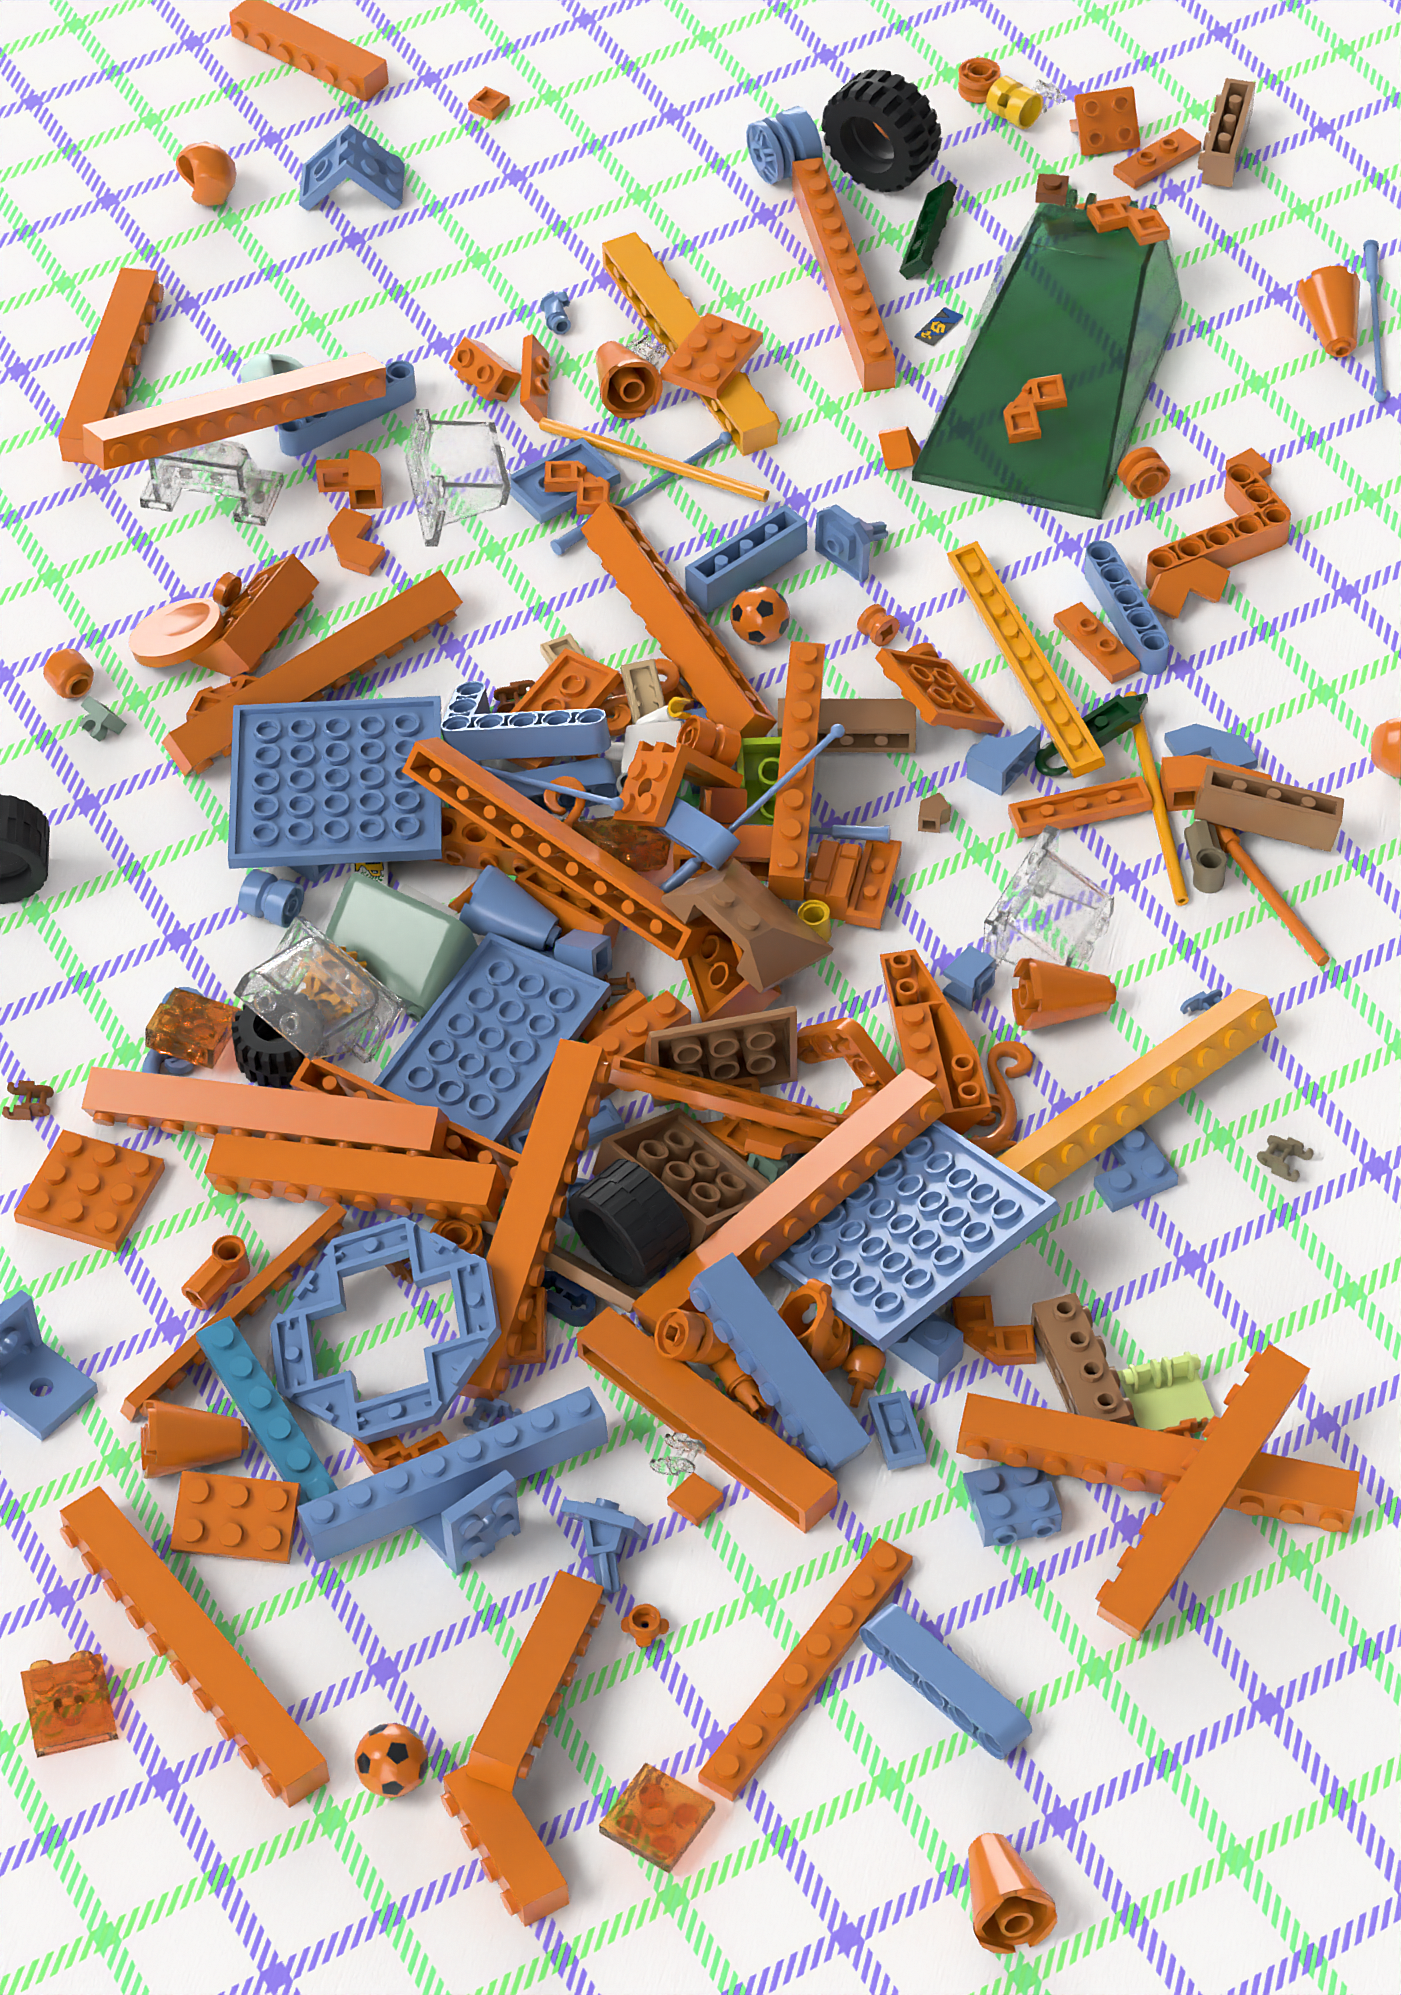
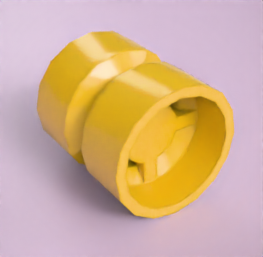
M1005 75L997 79L990 88L986 98V107L989 111L1003 119L1006 118L1008 122L1015 126L1027 129L1038 119L1043 107V97L1027 86L1023 87V84Z

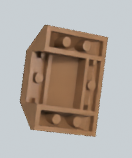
M735 858L725 862L719 870L714 868L663 895L661 898V902L685 924L705 914L744 950V953L736 971L760 994L829 956L834 950L833 947Z

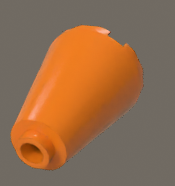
M1326 266L1312 271V277L1305 282L1302 278L1296 290L1298 299L1326 353L1340 358L1349 355L1357 346L1360 280L1355 271L1352 274L1347 271L1345 266Z
M617 341L605 342L597 349L595 361L601 401L614 416L624 419L641 417L646 414V409L652 404L655 406L659 402L663 391V382L659 371L652 363Z
M1021 958L1014 969L1013 977L1020 978L1018 989H1012V1008L1017 1025L1024 1026L1022 1028L1024 1031H1032L1107 1012L1111 1004H1114L1116 1001V986L1110 982L1109 977L1106 975L1034 958Z
M145 1400L143 1402L142 1416H148V1424H144V1427H141L142 1470H146L144 1479H155L237 1459L241 1456V1450H248V1427L241 1426L239 1418L156 1400Z
M984 1833L978 1836L968 1848L973 1930L981 1947L993 1953L1002 1954L1015 1953L1014 1946L1028 1942L1030 1948L1039 1944L1051 1934L1057 1924L1058 1916L1054 1900L1004 1835Z

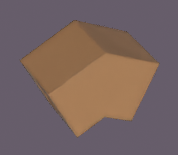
M940 792L921 800L918 831L940 833L941 825L950 821L951 806Z

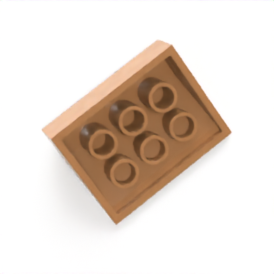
M796 1006L649 1032L644 1048V1063L720 1083L724 1080L757 1076L760 1088L797 1081ZM651 1096L654 1107L680 1103V1101L673 1099L671 1101H661Z
M680 1108L603 1138L592 1170V1175L597 1176L617 1159H627L631 1162H636L648 1170L663 1184L683 1212L691 1236L690 1246L685 1251L688 1255L772 1184Z

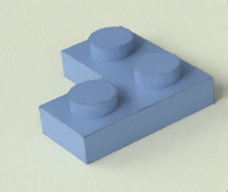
M1140 1124L1108 1147L1121 1166L1094 1177L1093 1186L1113 1213L1178 1184V1175Z

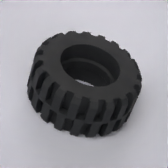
M877 69L860 72L829 99L823 111L822 132H825L823 139L825 145L829 146L831 150L829 154L832 159L838 161L841 165L839 168L844 173H849L853 181L858 184H865V188L870 190L879 189V192H898L910 186L936 160L938 151L941 148L940 123L936 122L938 115L935 109H931L928 104L930 102L925 94L922 96L919 93L918 87L914 83L906 82L905 77L899 74L891 75V71H877ZM875 124H877V125L886 133V135L888 136L889 139H887V138L877 129V127L875 126Z

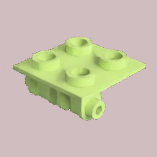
M1188 1351L1184 1352L1182 1356L1173 1357L1172 1359H1168L1165 1356L1161 1358L1160 1362L1152 1359L1150 1363L1137 1366L1130 1364L1127 1369L1117 1371L1124 1394L1131 1401L1137 1427L1161 1432L1168 1427L1179 1426L1181 1420L1196 1418L1197 1422L1201 1423V1419L1207 1417L1209 1421L1215 1414L1197 1369L1201 1368L1198 1354L1191 1355Z

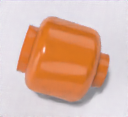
M71 648L54 652L46 661L43 670L47 683L59 696L67 699L78 698L86 694L94 679L91 665L81 653Z

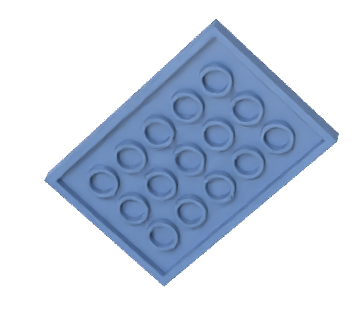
M488 932L373 1084L417 1105L439 1107L450 1121L500 1144L545 1084L560 1038L576 1041L611 995V986L609 983Z

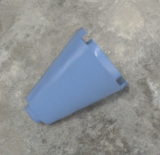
M486 866L470 892L473 895L469 904L465 902L459 920L468 926L474 934L486 936L488 932H491L522 946L542 951L547 946L553 948L562 932V928L558 926L559 918L498 867Z

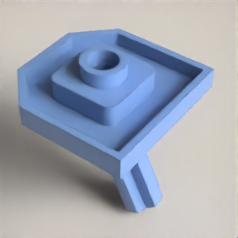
M834 504L817 512L815 550L862 583L868 579L870 543L887 538L889 533L886 530L887 525L882 521L866 523L859 517L855 518L840 506Z
M597 1498L595 1504L563 1500L560 1511L568 1518L583 1523L587 1555L593 1559L596 1584L604 1587L602 1595L619 1592L621 1584L616 1555L621 1554L626 1535L646 1541L649 1528L636 1517L619 1511L620 1504L610 1500Z

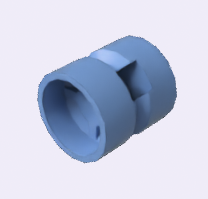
M253 869L246 876L238 896V908L241 912L257 918L265 917L270 923L288 928L295 922L301 911L304 901V888L302 885L289 880H278L275 875L266 871Z

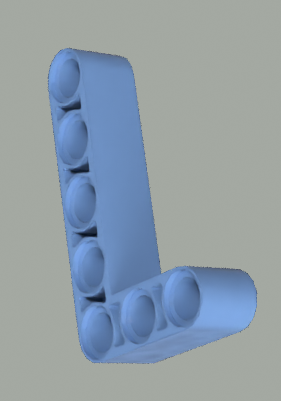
M469 681L457 686L441 722L443 741L471 760L594 755L603 753L611 747L607 717L604 710L574 709L491 714L486 687L480 681Z

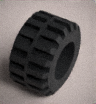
M270 991V995L267 996L260 994L255 996V1001L245 1002L242 1005L243 1010H238L234 1016L235 1022H232L231 1030L238 1068L241 1073H245L246 1079L249 1081L257 1080L258 1086L266 1087L267 1085H272L273 1088L281 1089L282 1085H288L291 1088L290 1082L308 1053L323 1060L326 1059L325 1051H327L321 1012L317 1010V1006L313 1001L307 1002V997L301 994L297 997L291 991H285L284 994H278V991ZM275 1038H289L281 1042H269L270 1040Z

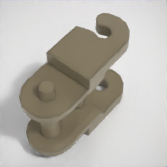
M1270 1135L1267 1139L1269 1147L1266 1151L1258 1152L1257 1160L1262 1165L1271 1168L1272 1174L1290 1182H1296L1300 1177L1299 1171L1293 1170L1290 1173L1289 1164L1284 1163L1288 1156L1293 1155L1303 1160H1310L1314 1155L1313 1149L1308 1148L1305 1152L1303 1150L1304 1144L1291 1137L1285 1140L1276 1135ZM1275 1150L1283 1153L1280 1158L1273 1155Z

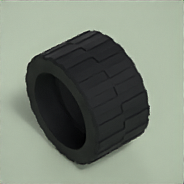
M1 794L0 904L21 901L26 897L29 898L36 891H39L44 886V882L47 881L50 827L47 817L43 815V812L38 807L16 796Z
M627 1159L615 1160L575 1192L568 1201L569 1217L582 1243L589 1250V1253L613 1277L627 1285H632L633 1287L643 1286L690 1246L689 1226L675 1199L659 1180L636 1162H631Z

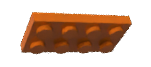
M565 648L510 713L597 709L621 681L619 671ZM557 756L509 758L505 760L527 770L548 767Z

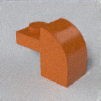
M349 450V459L316 460L319 493L349 491L351 509L383 508L384 494L381 467L375 457L360 450Z

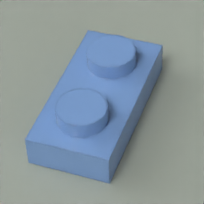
M906 1390L868 1398V1409L887 1469L892 1470L925 1463V1447Z

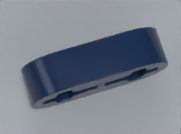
M545 1270L540 1287L547 1289V1312L574 1327H584L596 1317V1299L594 1294L553 1270ZM553 1286V1287H555V1291H556V1292H554L553 1290H549V1289ZM583 1304L586 1305V1309L579 1307H581ZM572 1305L578 1307V1309L574 1311Z

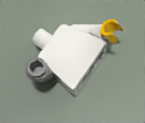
M672 698L667 706L643 716L637 720L635 725L627 726L624 742H611V747L604 754L605 758L611 762L622 763L621 775L616 782V789L619 794L622 793L628 776L629 765L634 759L640 741H645L654 747L656 742H666L676 748L678 733L683 725L682 721L677 720H686L691 716V713L683 712L685 704L691 702L690 699ZM682 779L677 791L678 793H681Z

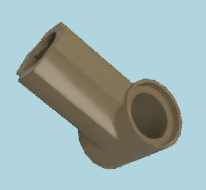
M1207 820L1194 821L1191 826L1184 830V838L1193 868V885L1200 892L1216 893L1224 886L1227 856L1220 848L1215 825L1209 824Z

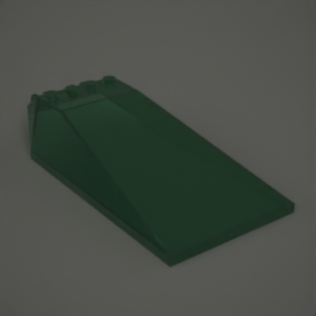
M1070 189L1065 205L1040 202L998 267L912 470V481L1102 520L1118 478L1119 464L1127 454L1181 312L1182 297L1171 233L1168 240L1139 246L1128 227L1098 234L1087 216V205L1096 203V193L1090 192L1088 194L1084 209L1075 207L1079 197L1078 190ZM1131 200L1129 206L1139 209L1138 202ZM1150 204L1149 208L1157 210V205ZM1061 374L1067 396V407L1037 412L1041 439L1009 444L1003 418L1004 409L1010 402H1014L1029 379Z

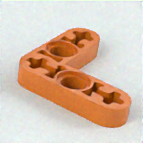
M840 1018L806 1026L797 1032V1059L806 1064L843 1057L864 1087H870L879 1091L898 1076L865 1029L854 1019Z

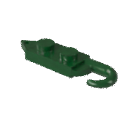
M1144 693L1122 697L1118 694L1082 718L1099 748L1141 722L1140 715L1148 702V695ZM1053 741L1044 745L1037 752L1034 759L1035 767L1039 773L1051 777L1060 776L1068 771L1067 766L1051 768L1046 765L1048 759L1059 753Z

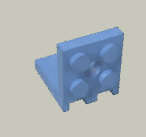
M348 124L302 165L299 205L309 211L348 177L395 210L402 204L405 163L397 155L391 154L381 147L376 140L367 137L351 124Z
M21 1289L13 1297L4 1300L0 1304V1409L43 1441L97 1394L98 1388L92 1379L43 1343L32 1297ZM47 1386L52 1388V1391L46 1396L38 1397L33 1395V1392L39 1387Z
M505 1469L445 1511L411 1526L458 1576L463 1572V1564L479 1555L484 1558L495 1550V1543L509 1534L516 1536L521 1532L516 1480Z

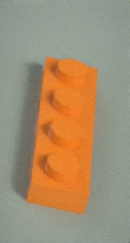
M1142 776L1008 804V815L1018 839L1149 811L1152 810L1153 800Z

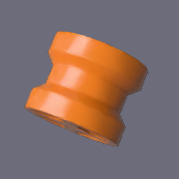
M873 604L866 608L857 622V629L863 635H870V640L879 647L890 643L900 628L898 619L892 615H887L885 608L879 604Z

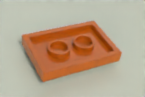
M706 313L660 369V376L664 381L717 400L763 343V332Z
M182 1471L170 1550L178 1553L290 1564L301 1485L295 1482Z

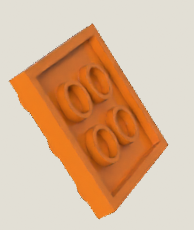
M881 648L876 655V661L884 669L883 674L900 687L902 696L918 708L921 712L920 717L926 723L932 726H949L955 730L960 728L972 730L978 734L982 732L998 734L1004 726V722L950 660L888 648Z
M63 1129L14 1211L15 1222L117 1253L164 1172V1159Z

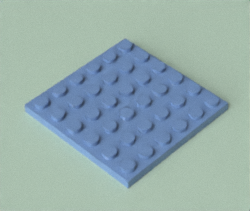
M424 696L233 705L228 835L229 869L442 859V799L402 772L415 741L434 737L442 740L441 697Z
M936 1120L769 1265L799 1288L805 1285L811 1278L829 1284L832 1288L830 1296L832 1298L834 1314L884 1352L1002 1257L1016 1248L1026 1238L1045 1225L1050 1219L1061 1212V1209L1055 1198L939 1120Z

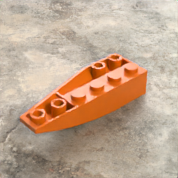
M916 949L880 954L886 995L902 1072L908 1068L937 1086L946 1112L937 1120L962 1136L991 1112V1103L978 1051Z

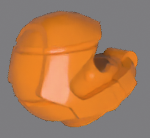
M811 1278L795 1292L791 1291L777 1313L820 1371L825 1373L845 1362L853 1348L852 1327L837 1317L832 1310L831 1286ZM817 1303L816 1318L809 1323H804L802 1320L803 1314L810 1308V1304Z

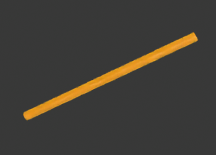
M545 417L539 422V429L574 441L583 437L592 447L764 503L769 498V490Z
M1130 691L1124 697L1137 695V693ZM1141 713V722L1132 727V732L1145 784L1153 800L1152 812L1176 905L1182 906L1188 903L1189 898L1144 718Z

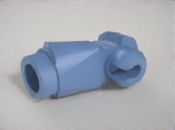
M552 290L542 298L540 309L545 312L548 328L561 335L568 332L571 327L568 316L563 309L570 305V301L565 291H559L555 294Z

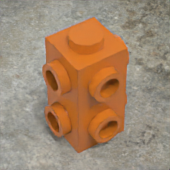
M465 336L456 347L455 353L449 361V364L458 371L456 376L469 385L474 384L477 387L476 393L490 402L494 398L507 402L521 380V373L488 346Z

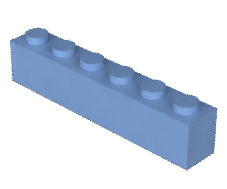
M730 1253L697 1274L688 1288L692 1303L699 1311L706 1313L713 1323V1330L716 1336L723 1343H728L736 1354V1361L741 1370L753 1377L759 1385V1392L768 1405L774 1406L781 1415L786 1431L792 1437H797L804 1446L807 1459L819 1469L825 1468L832 1474L862 1454L872 1439L734 1253Z

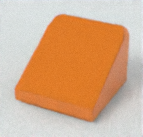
M908 426L879 431V440L887 470L915 465L921 449Z

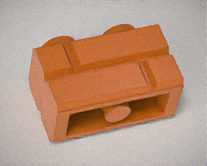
M823 839L820 841L818 852L810 853L808 873H811L810 879L805 878L803 900H806V902L809 900H819L827 904L830 911V919L845 921L847 907L862 857L860 845L849 843L841 845L837 841Z

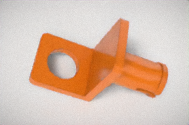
M700 786L699 811L717 823H734L746 812L747 790L745 788Z

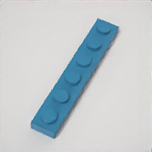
M228 1316L197 1332L196 1341L282 1480L301 1485L298 1506L337 1491V1486L232 1318Z

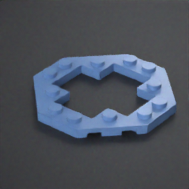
M405 1217L333 1238L323 1251L326 1256L315 1271L309 1270L292 1295L295 1298L284 1314L278 1313L270 1324L278 1393L283 1399L363 1444H369L439 1423L502 1333L490 1264L486 1259L460 1249L457 1244L434 1232L430 1233L420 1228L415 1222ZM410 1258L413 1281L419 1289L451 1279L460 1337L423 1348L428 1382L359 1402L356 1376L351 1370L318 1379L311 1321L347 1311L342 1278Z

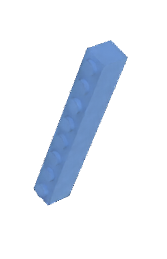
M589 1386L298 1506L297 1510L303 1536L317 1564L445 1511L505 1469L518 1481L609 1443L605 1413Z

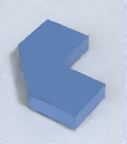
M1197 723L1165 733L1164 742L1173 756L1199 755L1205 757L1211 755L1214 760L1251 770L1258 766V758L1240 735Z

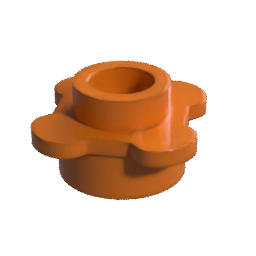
M641 1604L634 1607L630 1611L629 1616L621 1620V1629L625 1633H630L635 1638L637 1646L646 1648L652 1644V1640L659 1634H666L669 1631V1622L667 1619L661 1618L660 1612L653 1605ZM648 1624L649 1626L647 1628H643L641 1625Z

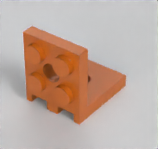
M640 741L634 759L629 765L628 776L622 793L619 796L624 801V807L620 811H615L612 819L624 825L665 827L681 779L696 786L740 788L744 775L683 743H677L675 748L666 742H656L654 747L645 741Z

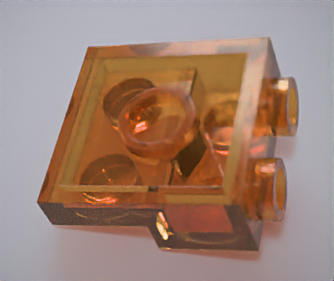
M613 816L573 822V830L635 872H649L652 869L659 871L664 866H667L671 840L649 826L624 825L613 820Z
M175 987L166 1003L159 1004L145 1028V1047L153 1049L158 1053L186 1060L194 1065L213 1069L232 1036L231 1026L232 1022H235L234 1016L238 1010L242 1009Z
M77 1651L69 1657V1661L53 1664L50 1660H38L29 1666V1670L20 1672L37 1758L118 1739L101 1653L93 1655L91 1651Z

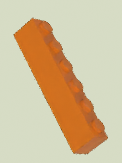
M245 0L229 12L232 37L364 102H367L389 84L386 59L264 0Z
M562 1570L558 1571L471 1748L465 1775L511 1793L519 1778L527 1779L535 1756L530 1755L533 1747L541 1749L549 1730V1725L545 1724L548 1716L553 1718L557 1716L564 1698V1694H561L560 1691L563 1686L570 1688L576 1675L578 1664L574 1663L577 1656L585 1657L592 1640V1634L588 1632L591 1626L598 1628L606 1610V1605L601 1604L603 1586Z

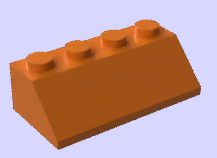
M294 554L262 569L255 574L224 612L225 626L219 638L205 651L189 660L194 664L232 678L243 672L247 674L252 673L261 665L263 661L260 658L264 652L270 651L279 642L280 638L277 635L281 630H286L296 621L297 616L295 613L297 610L304 608L314 598L312 592L320 582Z
M705 914L701 915L700 917L711 923L712 926L697 955L681 959L701 1021L708 1022L762 1012L782 994L779 985L760 994L736 971L744 950Z

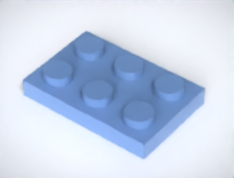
M583 437L503 478L504 489L540 524L575 507L577 503V492H545V461H579L587 467L588 472L608 481L610 488L621 483L620 472Z

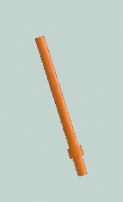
M1209 823L1215 825L1221 850L1231 855L1318 966L1325 965L1330 959L1328 954L1240 845L1241 840L1233 829Z

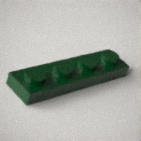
M950 179L927 193L899 273L907 280L918 273L920 275L924 274L933 263L932 257L940 244L939 238L947 224L946 218L949 210L954 205L953 199L958 188Z

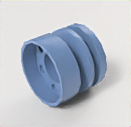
M800 106L776 114L775 118L769 116L761 121L758 120L747 127L746 142L752 163L760 177L769 184H774L782 179L791 177L792 162L820 157L823 159V149L817 127L808 112Z

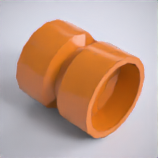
M691 715L681 726L676 746L677 743H683L713 760L732 768L740 752L741 735L734 728L722 724L715 725L711 720Z
M672 1308L665 1311L656 1324L654 1334L655 1345L658 1352L665 1358L710 1366L716 1364L723 1357L727 1349L728 1343H723L716 1336L713 1330V1323L706 1314Z

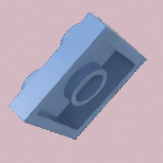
M1005 1464L963 1473V1484L984 1547L993 1545L1007 1546L1016 1540L1030 1537L1044 1538L1052 1535L1054 1532L1061 1531L1062 1512L1052 1482L1047 1481L1044 1471L1025 1466L1011 1467Z

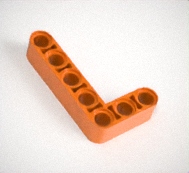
M1245 463L1232 464L1226 470L1224 499L1238 516L1150 551L1147 557L1145 582L1147 587L1151 590L1158 574L1201 557L1226 569L1282 547L1287 543L1289 537L1290 509L1253 467Z

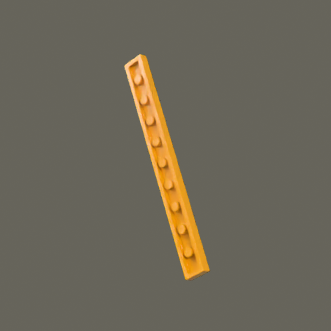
M978 541L948 552L949 564L1073 778L1106 766L1103 753Z

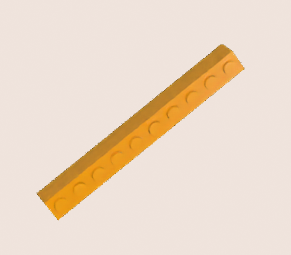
M636 231L603 242L604 269L669 357H671L703 316L697 314L690 298L684 297L677 281L669 277L662 261L654 257L649 244L643 242ZM739 371L717 400L697 393L723 430L732 435L731 441L743 456L778 444L779 418L775 411H770L767 407L763 395L759 391L756 392L751 386L749 377L745 372Z
M1238 988L996 1159L1044 1192L1048 1191L1278 1026L1268 997Z

